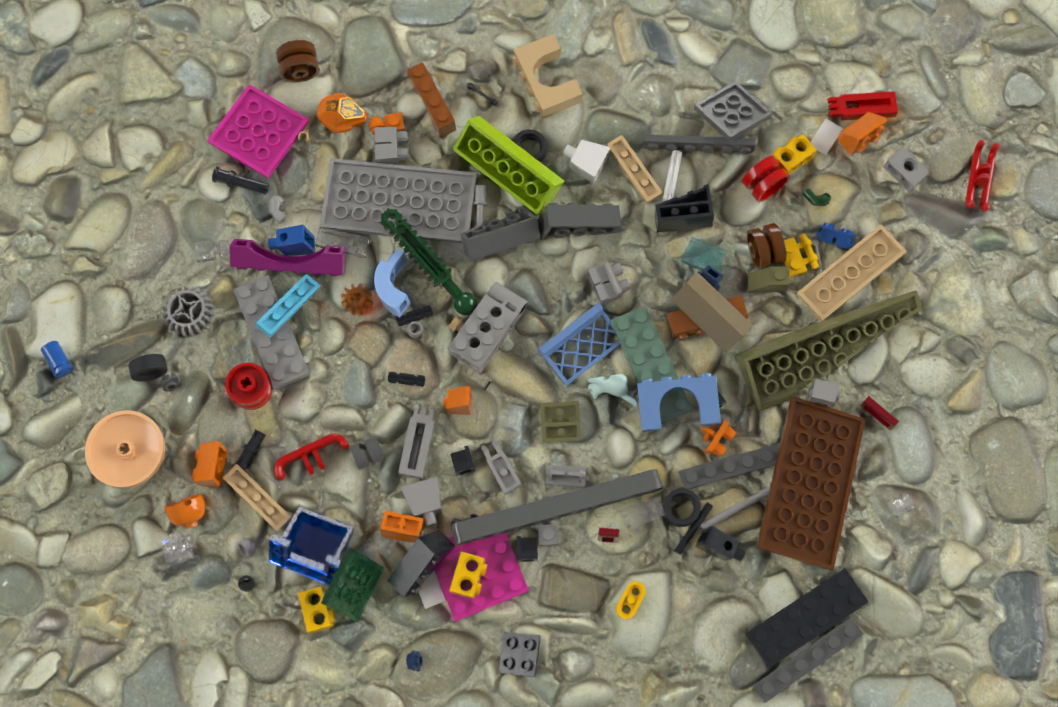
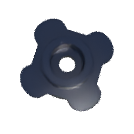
M412 650L411 653L407 654L406 664L409 670L420 671L423 658L419 651L415 652V650Z

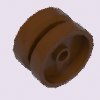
M289 41L277 48L276 57L281 79L287 82L298 83L308 81L318 75L320 69L316 58V49L310 41Z
M777 224L764 225L762 230L759 227L747 230L748 249L752 261L758 270L769 267L771 262L774 265L786 262V247Z

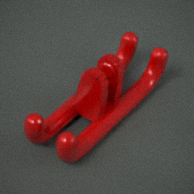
M979 140L973 153L965 206L968 209L974 207L975 186L983 187L980 210L987 212L990 208L988 200L994 163L1000 145L994 143L989 151L987 163H982L979 166L981 152L985 145L984 140Z
M332 433L280 457L274 465L275 476L279 480H284L285 466L301 458L309 474L312 475L314 474V469L307 455L313 453L319 468L323 470L325 465L318 450L333 443H339L344 450H347L349 443L340 434Z

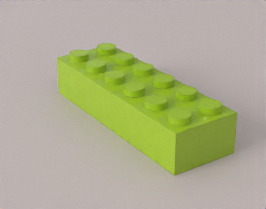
M480 116L468 119L452 149L536 215L541 214L546 205L553 202L564 183L563 179Z

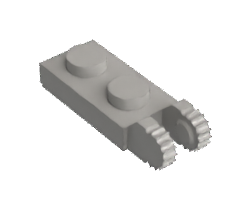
M494 439L491 443L497 452L496 455L491 457L485 445L480 448L502 492L506 495L521 487L522 484L504 451H501Z

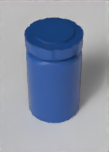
M51 341L42 346L41 352L55 378H62L73 371L58 341Z

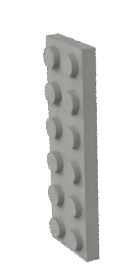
M269 275L233 289L273 388L277 390L309 376L310 372L288 321L271 338L255 326L256 322L279 301Z

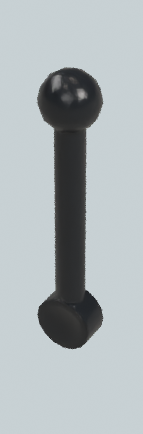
M472 83L466 85L468 90L472 89L490 101L492 105L496 106L498 104L497 100L490 98L475 88Z

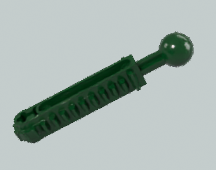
M388 208L384 213H381V226L384 227L385 231H390V237L395 236V242L400 241L399 247H405L404 253L409 252L410 259L415 258L413 262L414 264L419 263V270L424 269L423 274H429L428 280H434L433 287L440 286L441 289H446L454 298V308L459 314H472L478 305L476 297L470 292H462L453 282L452 269H446V263L441 264L442 258L437 259V253H431L432 247H426V241L421 242L422 236H416L417 230L412 231V225H406L408 223L407 219L402 220L403 215L397 209ZM395 218V224L392 221L388 222V219Z

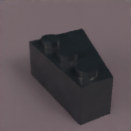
M709 184L704 185L699 190H691L679 198L674 197L655 205L654 219L657 233L713 227L714 211Z
M440 530L418 537L387 581L403 598L411 594L415 595L421 589L424 581L453 550L455 545Z

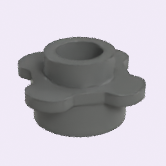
M167 374L160 381L163 391H173L181 387L182 384L178 381L179 379L175 374Z

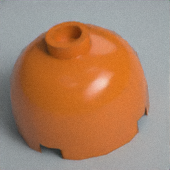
M196 494L183 498L176 503H170L164 507V510L172 524L185 526L188 529L198 525L197 521L205 514L206 507L202 494Z

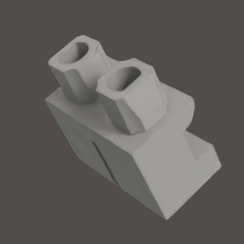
M374 127L376 163L399 165V161L409 159L408 148H399V144L408 143L407 131H397V127Z
M607 262L601 267L587 269V277L593 290H595L594 292L601 306L622 298V293L630 290L627 278L621 281L616 279V276L623 274L620 263L610 265Z

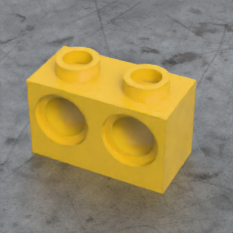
M802 134L798 138L795 136L790 139L786 146L778 147L773 152V156L780 163L778 169L784 168L790 175L813 159L817 150ZM796 148H802L804 151L800 152ZM783 157L788 158L789 161H788V162L783 161L782 158H783Z
M461 552L450 587V593L473 600L475 595L479 596L482 584L479 583L481 575L485 576L488 565L484 564L485 559ZM476 562L478 568L472 572L468 571V563ZM470 581L472 588L469 591H463L461 589L463 582Z
M320 586L298 593L307 633L313 634L334 627L333 622L336 620L333 610H329L328 602H331L328 590L325 591ZM314 595L320 596V601L317 605L311 604V598ZM323 614L325 616L324 623L317 625L315 622L316 617Z

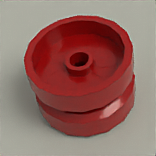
M774 156L761 160L742 178L741 182L748 190L753 189L752 196L757 202H763L773 196L790 179V175L784 168L778 169L780 163Z
M242 363L235 366L229 371L225 382L227 394L239 407L245 410H256L263 407L272 395L273 386L270 378L260 366L253 363Z

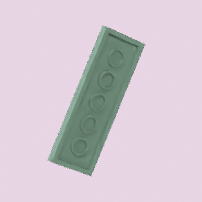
M646 306L610 320L637 383H641V380L653 379V382L661 381V378L672 377V380L679 379ZM674 390L664 396L660 404L661 424L693 410L684 390Z

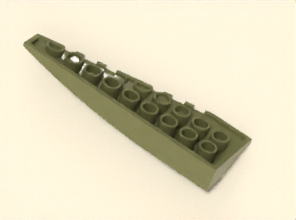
M912 291L846 312L737 353L736 358L741 374L759 412L790 400L792 396H798V391L804 388L808 389L815 379L824 378L829 374V371L844 364L864 350L863 348L869 343H874L882 334L888 333L895 325L904 322L920 311L922 308L918 292Z

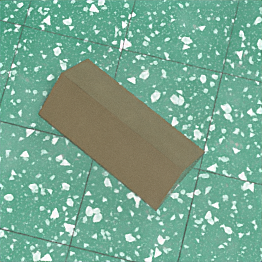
M698 272L670 299L726 353L753 326Z

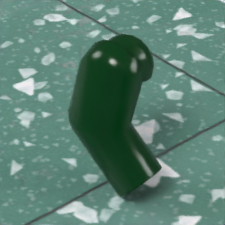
M809 188L802 194L813 206H826L831 200V196L828 193L815 195Z

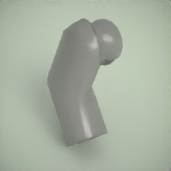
M273 196L269 200V213L278 223H282L286 219L279 210L283 199L281 196Z

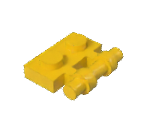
M806 233L799 235L801 243L798 244L794 237L784 240L787 259L783 266H789L790 278L807 273V265H811L812 270L819 268L817 262L819 259L817 254H814L811 247L812 242L808 239ZM803 249L805 250V253L807 255V258L804 259L802 258L800 253V250Z

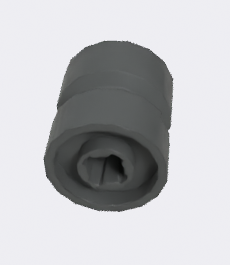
M376 436L365 440V444L357 443L350 446L359 470L368 467L370 462L376 464L385 460Z

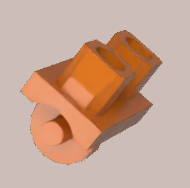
M724 420L717 432H714L717 427L716 425L701 429V432L705 434L702 439L704 442L707 443L709 438H712L704 453L707 455L712 453L719 457L723 456L727 447L719 443L720 438L722 437L731 442L736 434V431L728 426L730 422Z

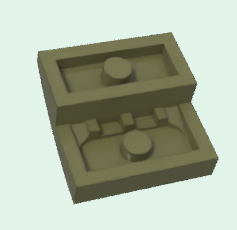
M579 401L540 403L543 443L581 440Z

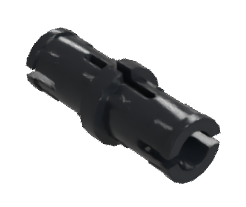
M255 429L248 443L243 446L244 450L236 461L237 465L247 469L254 455H257V450L266 437L264 433L258 432Z

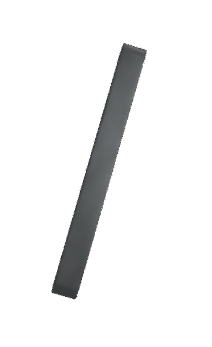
M657 469L648 470L452 524L451 530L455 545L460 546L662 490L663 486Z

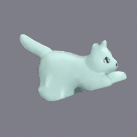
M624 374L611 375L608 379L604 376L588 379V382L592 383L589 384L588 389L594 399L602 393H609L621 397L634 407H638L637 401L628 395V378Z

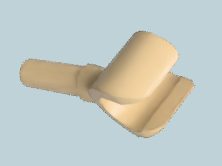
M310 119L305 129L298 134L300 142L303 136H307V143L310 142L308 134L311 124Z

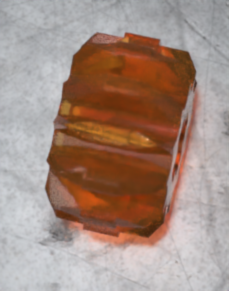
M359 283L357 288H355V285L351 284L352 289L345 288L346 294H341L343 299L341 304L345 307L347 313L351 311L352 315L355 316L358 311L360 315H363L362 310L369 311L368 305H373L371 300L373 295L369 293L367 286L363 288L362 284Z

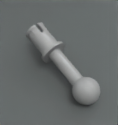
M483 185L475 186V202H473V205L476 206V226L473 228L483 225L484 206L488 205L486 202L487 187Z

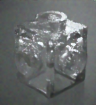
M173 533L168 536V539L161 542L162 552L167 565L185 563L194 557L193 545L189 534Z

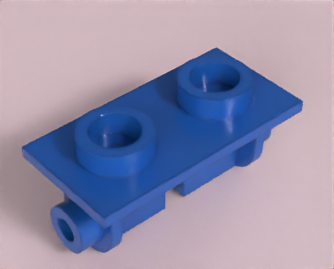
M825 222L823 226L819 225L822 229L821 231L817 230L815 236L819 241L831 244L834 237L837 238L836 246L845 249L852 248L854 242L851 241V238H856V236L852 235L853 231L842 228V231L834 230V225Z

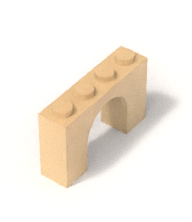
M554 34L514 49V57H512L515 67H519L521 71L519 75L522 82H526L528 86L526 90L529 97H533L535 101L533 103L537 113L540 112L542 118L579 104L583 100V93L576 79L558 86L548 87L539 83L534 76L539 66L561 57V48Z

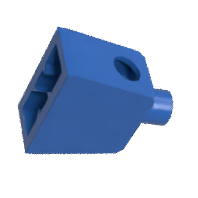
M303 224L277 229L276 238L268 239V246L270 250H280L285 256L309 255L315 252V236Z

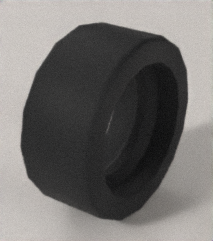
M532 129L519 132L513 139V142L519 146L524 140L531 139L537 141L540 144V152L533 157L541 163L547 153L545 137L540 132Z
M162 354L139 356L128 364L131 379L138 382L157 379L164 376L168 371L165 357Z
M677 488L671 491L663 503L665 519L676 527L692 525L701 511V502L698 496L686 488ZM684 496L692 502L693 512L688 518L678 519L672 515L670 504L674 498Z

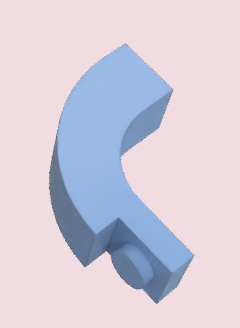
M397 249L395 253L391 254L387 263L383 260L379 262L374 275V285L385 308L400 318L409 306L410 301L407 294L394 287L396 276L408 261L404 251Z

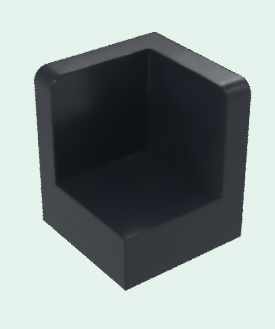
M468 445L464 446V450L450 454L456 476L475 471Z
M517 536L518 562L538 561L536 537L521 538V536Z

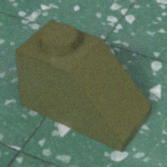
M789 266L767 267L748 273L749 293L786 292L790 285Z

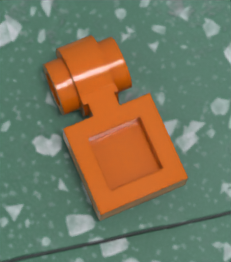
M402 112L384 115L385 121H382L377 116L370 118L369 129L374 135V127H397V131H405Z

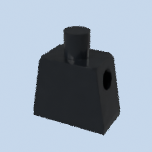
M714 526L703 529L695 545L696 548L724 561L733 558L741 562L745 555V551L737 547L739 540Z

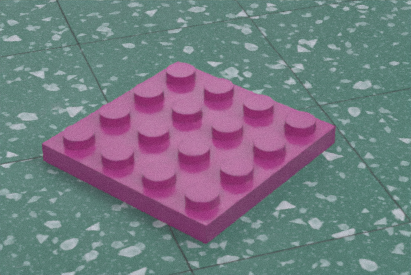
M249 84L208 138L207 142L269 179L298 139V134L305 129L310 121L305 116Z
M506 533L460 546L455 545L453 550L435 569L436 576L455 622L529 592ZM449 537L448 539L455 545L454 537ZM461 552L482 557L485 559L484 564H488L485 576L481 575L479 583L482 584L479 596L475 595L474 600L450 593V587ZM470 562L467 565V570L471 572L478 568L476 562ZM465 581L461 585L463 591H469L472 588L470 581Z

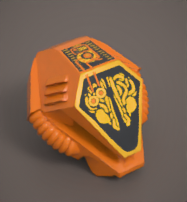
M340 92L326 96L320 101L317 117L321 124L332 132L345 133L352 130L354 126L361 127L367 120V112L362 110L351 97Z

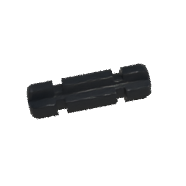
M428 305L421 310L419 308L407 312L406 315L402 314L400 318L396 316L398 326H403L407 322L418 321L425 316L426 318L433 315L431 306Z
M389 372L388 374L389 383L398 382V384L413 386L416 384V386L423 387L426 381L423 375L397 374V372Z

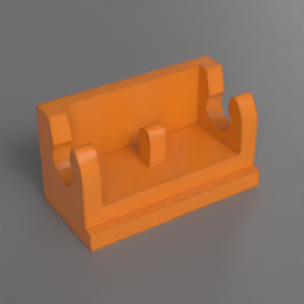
M385 511L380 527L381 537L414 543L418 537H421V532L424 528V518Z

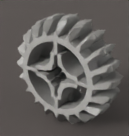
M182 286V291L175 289V295L169 293L170 300L164 299V302L167 304V306H162V310L165 311L162 314V317L165 319L164 323L169 325L168 328L171 331L175 330L177 335L182 332V335L186 337L189 332L191 336H194V331L201 333L200 328L207 329L206 322L212 323L209 317L214 316V312L211 311L214 309V305L211 304L212 300L210 297H207V293L205 291L201 292L200 288L197 287L194 290V287L190 286L187 290L185 286ZM187 299H196V300H198V301H196V302H195V301L187 302L186 300H187ZM185 306L188 307V309H189V311H190L189 313H190L191 317L188 315V313H187V311H186L187 309H186ZM189 320L191 323L182 324L178 321Z

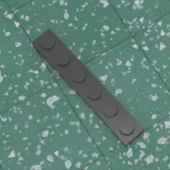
M644 134L643 149L650 151L662 149L669 152L684 150L685 152L703 151L704 153H712L715 151L724 154L732 152L749 154L754 152L756 146V138H736L729 142L724 137Z
M780 443L680 470L679 476L683 488L693 489L773 467L776 463Z
M850 617L753 685V688L762 701L766 703L864 633L854 619Z

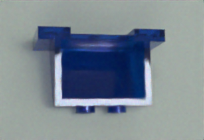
M299 507L283 536L280 537L272 534L270 537L269 562L342 590L345 584L347 562L343 561V557L352 538L354 527L343 524L336 519L327 518L320 513H314Z

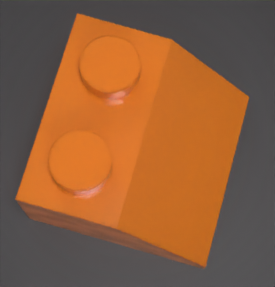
M219 441L200 443V449L196 451L197 466L193 469L192 479L198 486L222 488L228 450Z

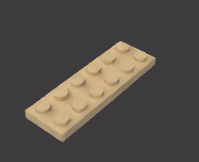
M879 225L799 290L796 295L820 321H824L900 259L907 251L882 225Z

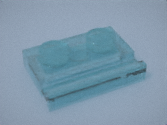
M691 237L681 262L701 271L708 265L718 271L727 250Z

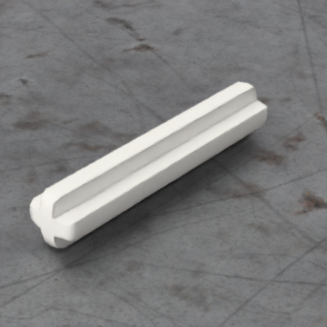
M674 150L672 152L663 201L674 197L682 156L680 151Z

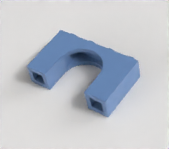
M711 373L700 374V377L692 378V375L680 376V379L672 380V377L661 378V381L653 382V379L641 380V383H637L642 432L662 430L660 404L664 396L674 390L688 391L696 398L699 405L701 426L721 425L716 376H712Z

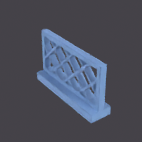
M598 303L541 346L537 352L546 360L564 385L567 386L618 347L620 343L619 341L615 344L607 343V334L615 332L609 317L603 311L600 303ZM600 316L606 322L605 329L595 328V321ZM583 329L592 330L591 341L580 339ZM594 331L605 332L604 342L593 341ZM568 341L577 342L576 352L565 351ZM579 342L590 343L589 354L578 352ZM593 344L603 345V353L601 355L592 354ZM554 352L562 353L561 364L553 363L549 356ZM564 354L575 355L574 365L563 364ZM578 355L589 357L588 365L585 367L577 366ZM563 367L574 368L573 376L568 380L562 374Z

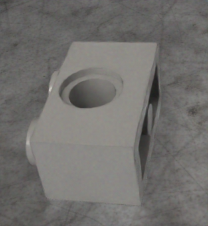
M904 146L891 156L883 167L909 193L920 185L930 173L927 167L920 163L914 157V154ZM904 167H909L911 171L906 170Z
M815 379L808 389L806 400L829 408L834 407L840 398L839 384Z

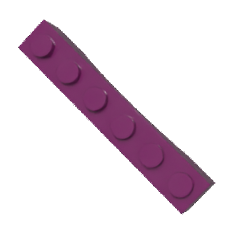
M233 239L229 246L230 267H237L238 269L253 268L258 271H292L296 274L306 272L313 275L329 274L331 276L343 275L346 268V247L327 245L317 252L304 256L279 255L261 247L255 241L247 239Z

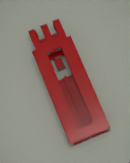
M895 91L842 94L840 97H830L827 99L828 104H830L828 109L835 110L830 111L829 116L841 117V121L858 120L868 112L885 118L896 117L898 113ZM846 104H857V108H854V105L846 107Z

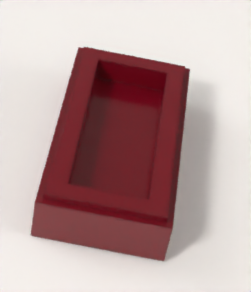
M870 396L860 405L889 430H892L899 422L898 419Z
M599 528L598 542L616 543L618 541L619 529Z

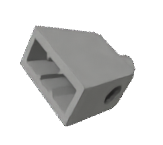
M435 477L401 487L414 517H423L425 527L436 525L437 522L434 514L442 511L438 478Z

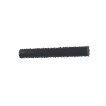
M708 502L705 504L698 518L689 527L674 549V552L681 555L712 510L713 505Z

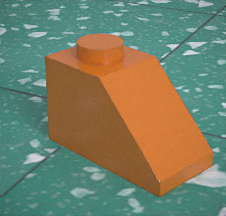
M470 386L448 390V395L444 396L443 407H446L447 413L471 415L472 393Z

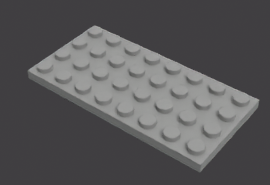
M331 158L320 229L389 236L390 231H385L384 227L380 224L381 213H384L389 208L397 209L403 215L402 220L407 219L408 223L406 225L411 224L412 231L417 230L416 236L421 235L422 240L462 244L460 234L470 230L477 173ZM395 218L388 219V222L392 221L395 224Z

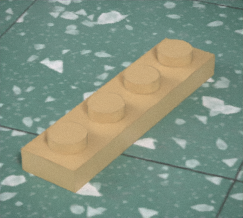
M623 135L607 143V146L610 147V153L646 204L662 196L663 192Z
M236 464L223 477L277 532L292 519L239 465Z

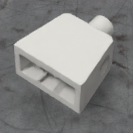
M581 140L577 148L567 145L563 155L571 158V170L595 184L609 157L610 147Z

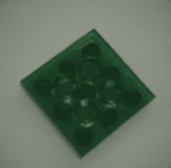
M348 547L337 571L333 575L328 589L323 595L321 604L358 622L384 567L357 550Z

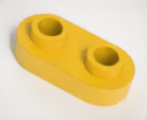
M633 581L629 583L616 606V613L621 619H631L644 599L646 588L641 582ZM638 589L639 595H633L632 590ZM624 606L629 607V613H624L622 608Z

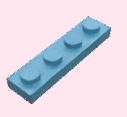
M305 274L256 322L255 326L271 338L320 289L321 285Z

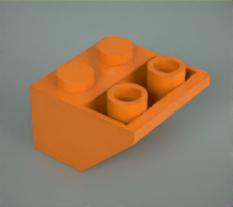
M868 112L842 130L837 141L850 156L856 152L859 154L867 147L868 143L871 142L873 144L881 137L880 133L884 131L887 119Z

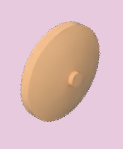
M129 410L114 412L101 419L91 430L85 445V459L91 473L104 484L122 489L136 487L148 481L161 466L165 454V441L158 425L148 416Z

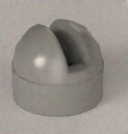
M416 321L411 322L407 330L409 336L419 338L423 332L422 324Z
M245 539L238 543V549L243 556L247 557L254 552L255 543H252L251 539Z

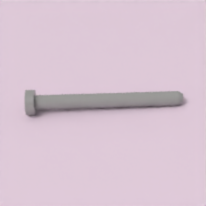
M770 486L706 520L701 524L702 530L718 524L765 498L769 494Z

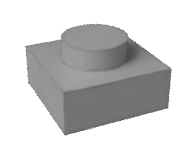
M558 524L538 525L539 546L559 545Z

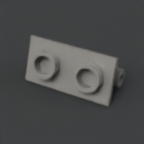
M547 465L546 485L585 487L586 467Z

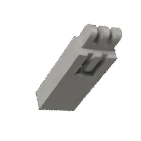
M415 405L413 417H410L398 474L399 476L423 480L435 422L433 421L435 408H431L429 415H426L427 407L423 406L422 413L420 414V406ZM416 426L419 427L418 435L423 436L422 440L414 439Z

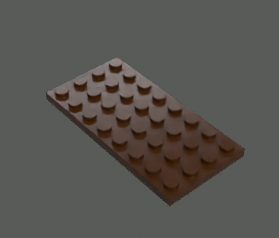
M794 396L790 398L756 546L757 549L830 571L834 570L866 419Z

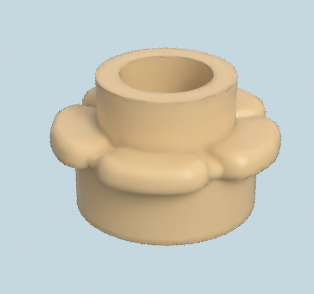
M456 315L448 328L452 332H455V330L459 332L465 324L462 321L463 317Z

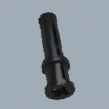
M216 166L212 174V182L214 183L221 182L227 184L228 187L235 185L265 195L269 191L267 188L269 183L237 175L232 170L229 172Z

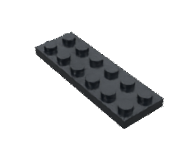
M844 568L745 633V635L767 668H770L868 603V600L846 568Z

